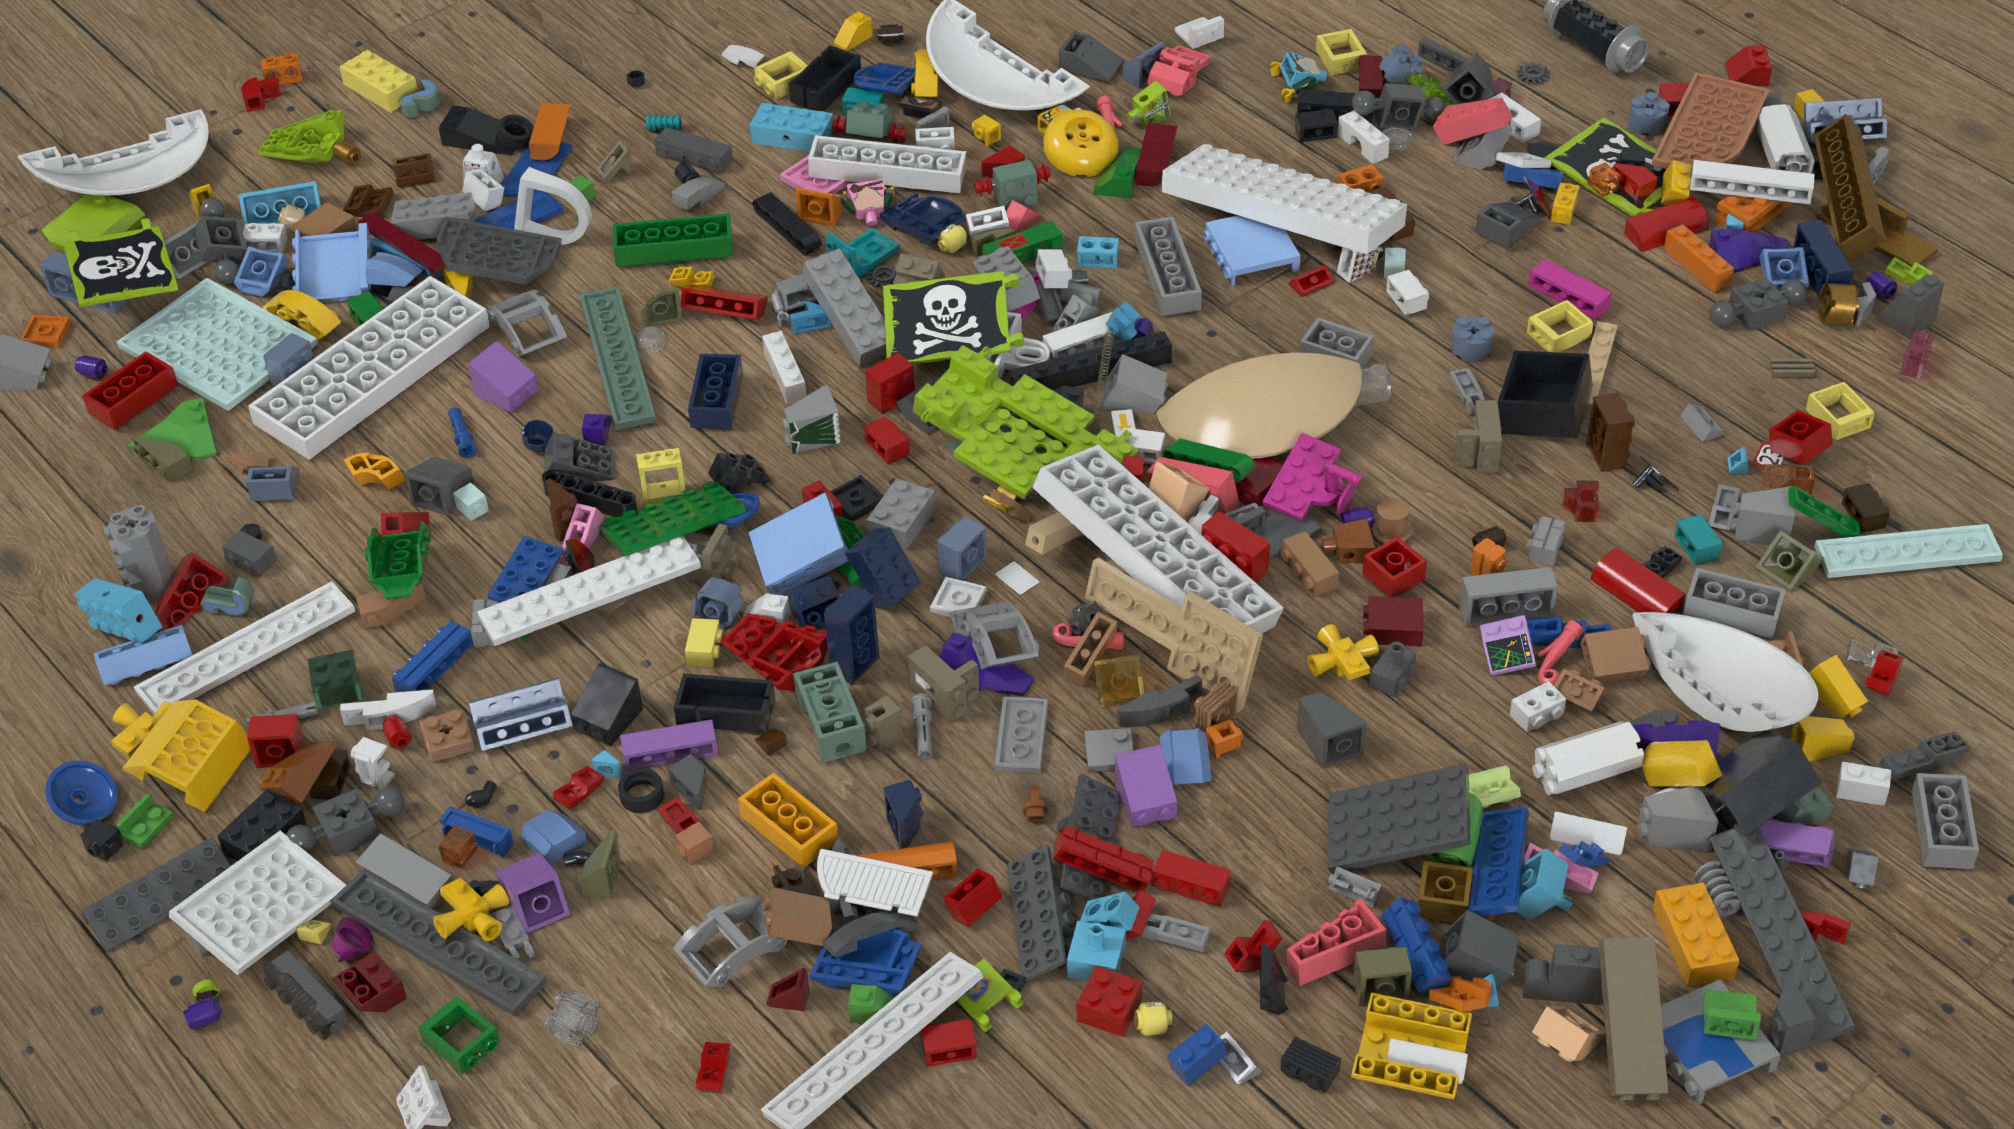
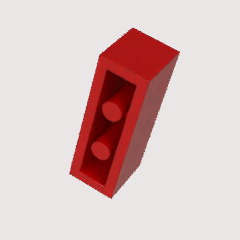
M1165 850L1161 851L1152 870L1153 887L1221 907L1231 883V870Z

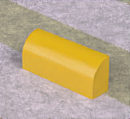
M1708 740L1652 742L1644 751L1642 769L1649 786H1705L1722 776Z

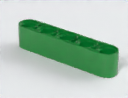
M1177 439L1163 451L1164 458L1232 471L1235 482H1240L1255 469L1253 459L1246 454L1185 439Z

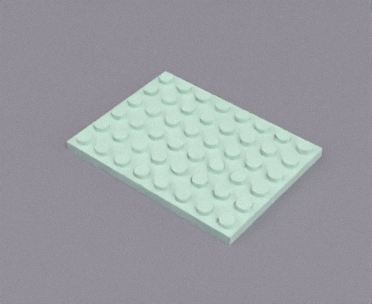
M206 278L118 340L117 345L119 349L135 358L147 351L173 367L178 383L229 411L270 380L263 355L290 333L310 341L311 348L318 345L316 337Z

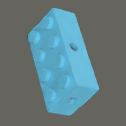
M761 103L749 125L751 143L810 152L815 135L832 137L834 130H832L833 113Z
M95 578L74 593L78 599L77 604L79 608L87 614L89 618L88 623L95 630L143 643L162 628L142 591Z

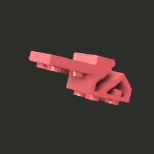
M1180 45L1173 49L1166 47L1160 53V62L1155 61L1147 84L1150 85L1157 81L1170 94L1180 96L1194 86L1197 72L1210 63L1212 56Z

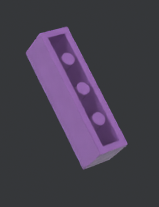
M712 720L620 735L626 771L675 763L689 754H692L696 759L718 755Z
M1772 818L1759 826L1774 858L1777 851H1783L1787 861L1830 867L1835 846L1834 830L1824 826H1805L1799 822H1780Z

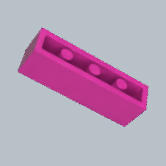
M1546 259L1541 261L1530 272L1529 286L1559 302L1568 300L1584 315L1594 320H1597L1610 308L1611 292Z

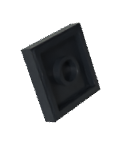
M862 475L830 491L842 504L843 515L852 521L873 511L883 498V495Z

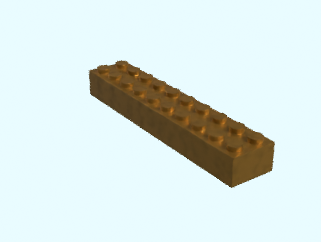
M1845 114L1815 134L1814 138L1837 246L1852 263L1862 258L1874 248L1881 246L1886 239L1861 130Z

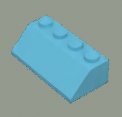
M316 181L238 194L244 227L246 223L280 224L277 221L282 207L285 208L287 205L303 209L305 217L322 206Z

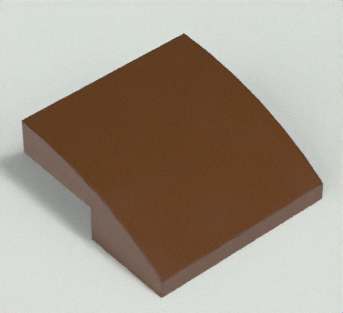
M430 153L393 159L397 187L435 180Z
M371 184L356 186L343 211L356 217H365L372 212L383 217L394 195V191L391 187L374 190Z

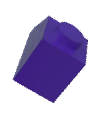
M585 414L582 424L583 440L606 446L612 416L606 414Z

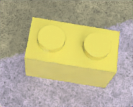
M692 618L685 648L687 667L714 668L715 660L720 657L719 642L724 638V630L720 629L719 620Z

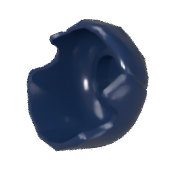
M529 421L522 430L524 446L533 452L545 451L553 434V427L545 421Z

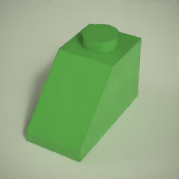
M851 984L848 1003L850 1023H865L895 997L878 986Z

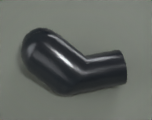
M490 780L486 781L482 790L472 791L466 795L465 803L468 806L488 804L497 787L496 783Z
M578 851L563 855L565 866L585 864L592 853Z

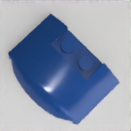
M878 63L877 66L868 65L856 71L854 83L861 89L903 96L904 90L910 87L912 83H915L916 69L886 63Z
M836 928L831 930L829 937L837 931ZM892 929L857 941L856 951L839 957L833 956L823 946L809 976L810 979L835 990L837 986L851 988V984L878 986L891 995H897L903 991L922 945L918 940L915 943L909 939V934L898 929Z

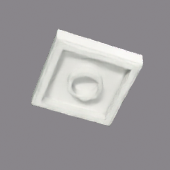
M1498 152L1496 156L1498 161L1521 168H1550L1552 162L1548 159L1523 152Z
M945 577L930 606V612L951 617V611L981 606L987 594V587Z

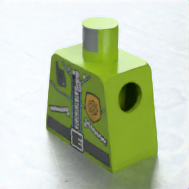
M1154 81L1133 97L1134 109L1126 114L1130 123L1138 120L1146 127L1148 123L1155 124L1171 117L1166 89L1157 81Z

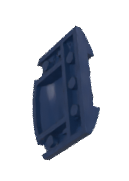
M913 193L880 213V218L894 231L900 229L917 237L920 243L932 242L940 237L941 232L952 224L959 225L966 220L965 215L962 214V209L957 204L932 194H927L924 198H918L919 194Z

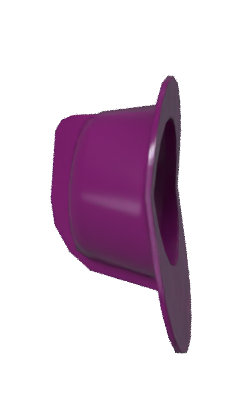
M349 917L341 918L331 942V947L339 955V963L344 960L355 962L364 954L369 953L372 945V935L367 927L359 921Z

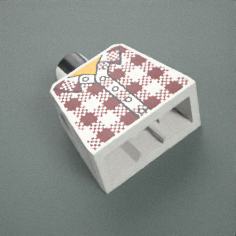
M1378 246L1368 254L1342 247L1337 273L1350 283L1373 272L1377 259L1384 255L1382 247Z

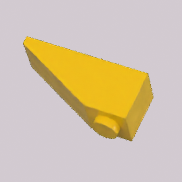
M446 268L442 269L448 287L471 300L474 285L472 276L474 275L448 271Z

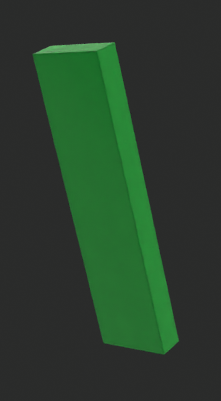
M1794 485L1788 489L1789 506L1845 538L1860 536L1858 521Z

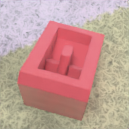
M1012 200L1006 212L1009 228L1013 230L1014 234L1019 233L1040 218L1038 212Z

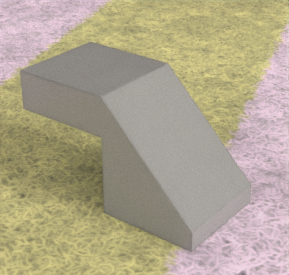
M1870 282L1861 283L1859 296L1856 297V299L1860 300V308L1854 313L1853 322L1855 326H1860L1873 311L1876 293Z
M1718 485L1709 520L1711 527L1731 530L1740 488Z

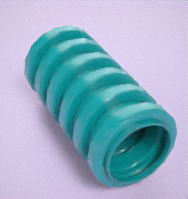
M648 114L646 117V128L648 131L652 129L654 131H657V129L663 131L665 127L680 131L682 127V119L679 114L676 116L674 114L670 116L668 114H665V116L659 114V116Z

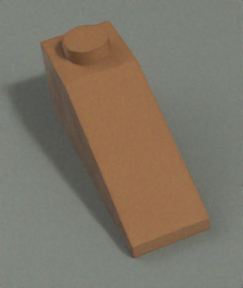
M422 580L417 582L410 597L387 600L380 590L356 596L364 630L385 625L426 599Z

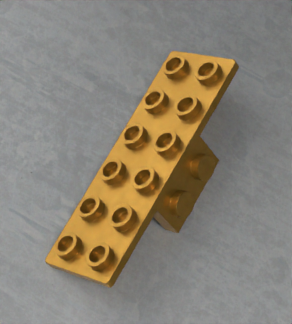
M1876 197L1886 239L1876 249L1893 258H1898L1911 267L1915 262L1922 264L1937 252L1938 248L1905 230L1909 214ZM1826 204L1817 211L1816 215L1832 224L1829 205Z

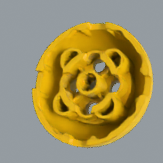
M1082 109L1066 111L1056 116L1047 126L1043 137V149L1048 160L1057 169L1072 176L1079 174L1092 177L1103 173L1116 159L1119 149L1118 137L1113 126L1101 115Z

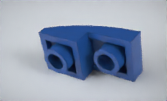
M1581 841L1579 845L1574 844L1573 847L1563 843L1559 848L1562 854L1580 866L1596 867L1609 862V859L1602 854L1605 850L1594 842L1589 845Z

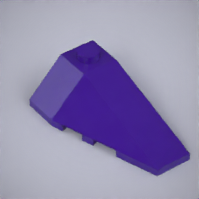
M1732 228L1711 230L1709 247L1734 268L1733 273L1744 271L1745 267L1750 265L1754 267L1760 265L1759 256L1763 249H1791L1786 238Z
M953 632L942 647L939 656L949 667L956 670L973 660L978 664L979 691L984 688L993 689L996 693L1024 696L1034 682L1032 676L1013 664L981 669L978 657L972 646L973 639Z
M1692 720L1688 721V724L1675 725L1674 722H1666V726L1654 727L1651 724L1632 725L1640 738V742L1636 743L1637 748H1642L1643 753L1652 742L1708 740L1716 759L1720 723Z

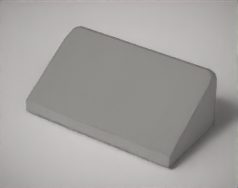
M1688 404L1681 414V418L1702 442L1721 437L1725 434L1723 429L1702 406Z
M1226 1031L1220 1037L1224 1042L1227 1054L1219 1062L1238 1085L1259 1075L1263 1071L1232 1034Z

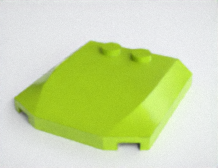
M84 194L42 229V233L47 238L51 247L65 252L63 242L70 241L69 231L77 230L79 239L133 231L142 225L141 219H146V215L136 205L116 197Z

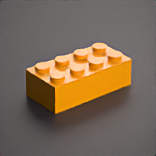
M774 772L738 798L740 817L798 865H802L803 869L818 858L820 849L829 850L834 846L836 840L839 839L837 823Z
M1704 882L1657 890L1653 911L1686 986L1691 987L1712 983L1717 980L1734 979L1739 958Z

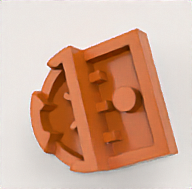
M1451 976L1452 980L1449 982V987L1429 990V1000L1439 1003L1440 1007L1453 1008L1467 1013H1471V1010L1487 1007L1491 1000V982L1477 977L1473 978V982H1468V980H1463L1461 976Z

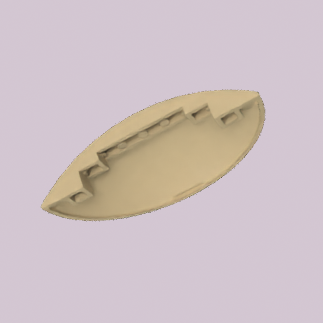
M1282 353L1250 358L1215 370L1192 382L1164 403L1156 411V415L1164 431L1174 441L1185 439L1246 454L1252 459L1275 456L1292 451L1301 433L1319 439L1341 423L1358 400L1362 387V371L1360 364L1355 361L1317 353Z

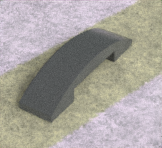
M898 911L872 913L857 918L838 929L823 943V946L833 956L839 957L856 951L857 941L892 929L909 933L920 929L921 924L910 915L901 914Z

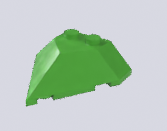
M203 397L182 402L166 418L140 436L176 444L189 455L191 460L217 456L208 421L206 403ZM134 441L127 445L128 449H133V446H135Z

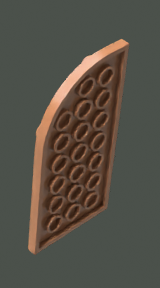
M1695 72L1652 159V166L1667 169L1671 162L1676 160L1692 165V173L1694 160L1725 164L1733 163L1742 154L1758 120V116L1766 103L1770 90Z

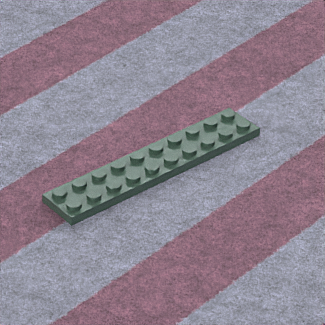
M619 287L579 294L615 430L656 422V415Z

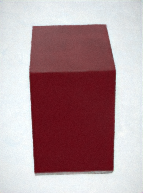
M802 968L772 984L766 1005L773 1008L805 1011L810 992L807 970Z

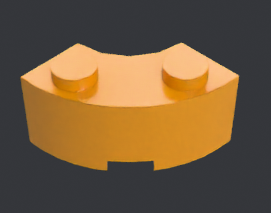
M359 453L344 459L352 475L361 486L367 483H379L388 490H391L406 481L405 476L397 465L383 455Z

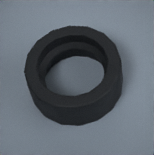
M507 115L499 121L496 134L497 139L507 148L521 150L528 147L534 127L523 116ZM515 128L524 132L525 135L515 136L508 133L505 129Z
M633 769L625 773L618 784L621 804L625 809L633 813L650 812L663 801L664 791L661 777L651 769ZM647 784L655 787L650 794L643 797H633L627 794L636 785Z

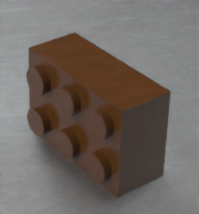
M1618 392L1593 397L1586 444L1601 472L1626 468L1627 459L1630 456L1629 445L1632 442L1631 433L1632 427L1635 426V420L1633 415H1630L1628 412L1627 404L1621 399Z

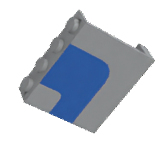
M1717 980L1661 1005L1665 1061L1670 1066L1672 1074L1681 1080L1687 1093L1694 1097L1698 1104L1703 1103L1705 1091L1760 1066L1767 1073L1777 1070L1781 1055L1760 1028L1756 1040L1703 1034L1704 991L1708 989L1730 992L1721 980Z

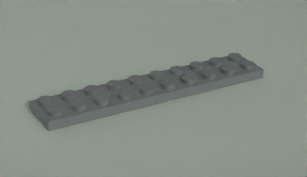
M1733 828L1709 837L1719 862L1725 870L1726 877L1729 878L1733 891L1737 893V899L1741 901L1742 911L1781 994L1787 980L1793 979L1816 1018L1808 1047L1856 1030L1852 1018L1760 828H1756L1747 835Z
M363 869L331 899L332 906L359 921L372 931L512 1016H515L547 983L544 975L484 941L462 926L447 938L441 937L433 921L434 916L441 915L440 913L366 869Z

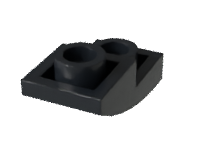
M1664 546L1653 552L1651 559L1643 565L1664 578L1682 561L1683 557L1673 549Z

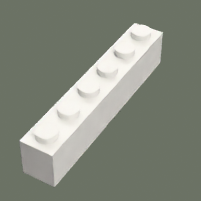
M1694 160L1690 190L1810 204L1814 188V174Z

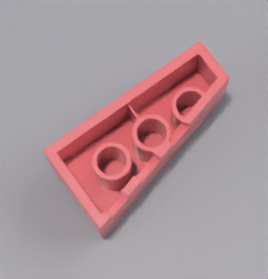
M1503 98L1449 105L1437 117L1433 128L1442 144L1446 145L1504 128L1508 125L1513 115Z
M1159 457L1146 472L1150 485L1157 461L1181 468L1210 488L1204 499L1205 501H1207L1211 494L1219 498L1217 510L1214 514L1218 511L1225 514L1238 509L1240 506L1232 471Z
M1360 898L1350 910L1345 909L1340 912L1337 919L1331 923H1324L1320 926L1318 932L1308 934L1287 949V971L1297 984L1301 986L1355 963L1356 952L1386 949V928Z

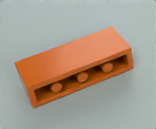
M541 103L529 142L530 159L548 160L558 153L571 105Z
M952 841L857 855L873 860L932 871L933 877L931 880L958 876L957 859Z

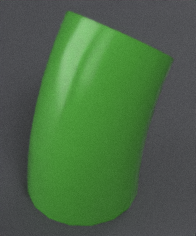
M1469 792L1471 845L1427 854V857L1432 861L1471 868L1483 817L1482 803L1472 793Z

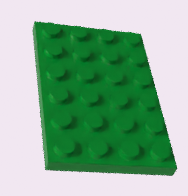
M709 481L697 489L690 488L683 491V494L667 496L661 502L648 503L642 509L626 511L620 517L607 518L603 520L599 528L600 533L626 557L745 513L746 510L744 504L718 482Z

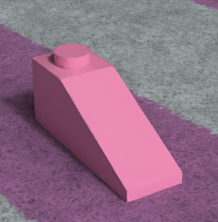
M576 504L562 545L564 552L568 550L565 541L569 539H576L582 542L590 550L599 535V526L603 523L605 517L597 508ZM563 556L558 561V564L566 566L569 564Z

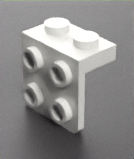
M1221 16L1210 20L1201 17L1175 27V33L1192 49L1224 38V19Z

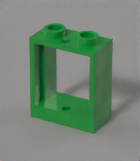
M458 996L454 997L418 1027L422 1041L461 1074L473 1068L487 1053L492 1052L500 1043L497 1028ZM465 1018L480 1030L482 1034L458 1052L441 1037Z

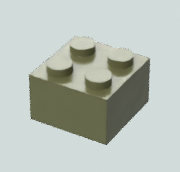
M1390 947L1388 949L1356 952L1353 983L1359 1006H1368L1371 993L1409 1000L1412 969L1406 947Z

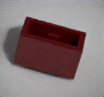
M375 951L332 978L359 1011L387 1012L407 999L402 981Z

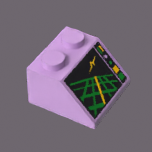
M1525 615L1480 625L1491 676L1536 666Z

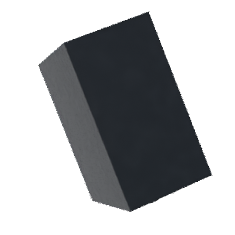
M1514 350L1498 399L1502 434L1578 438L1593 387L1590 354Z
M1764 730L1719 760L1717 764L1722 776L1705 786L1699 787L1718 821L1747 835L1821 785L1822 781L1797 742Z

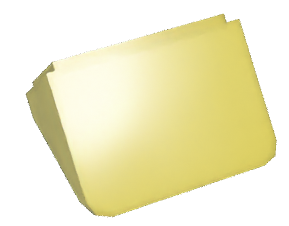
M311 919L309 922L298 926L296 931L299 940L322 945L332 924Z

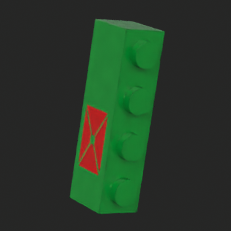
M1053 221L982 245V256L989 255L1001 247L1008 246L1023 264L1037 259L1038 250H1062L1063 233Z

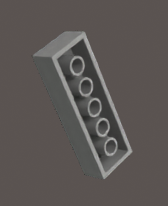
M1174 217L1135 222V243L1162 316L1201 310L1202 291Z
M840 248L805 261L803 278L858 367L887 357L885 320Z

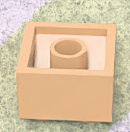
M1547 1006L1532 1033L1538 1036L1537 1040L1541 1044L1549 1048L1553 1046L1559 1051L1558 1055L1569 1062L1583 1060L1606 1035V1033L1566 1006Z

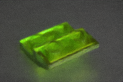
M1410 73L1406 77L1411 86L1421 87L1425 97H1439L1445 102L1453 104L1441 90L1442 86L1439 85V82L1434 77Z

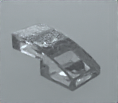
M1851 639L1847 648L1846 661L1862 666L1874 667L1877 655L1882 649L1897 655L1899 649L1878 641L1874 646H1870Z

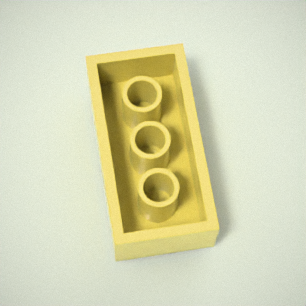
M369 50L362 52L360 55L339 66L343 85L390 113L401 107L400 100L403 96L418 92L414 76Z

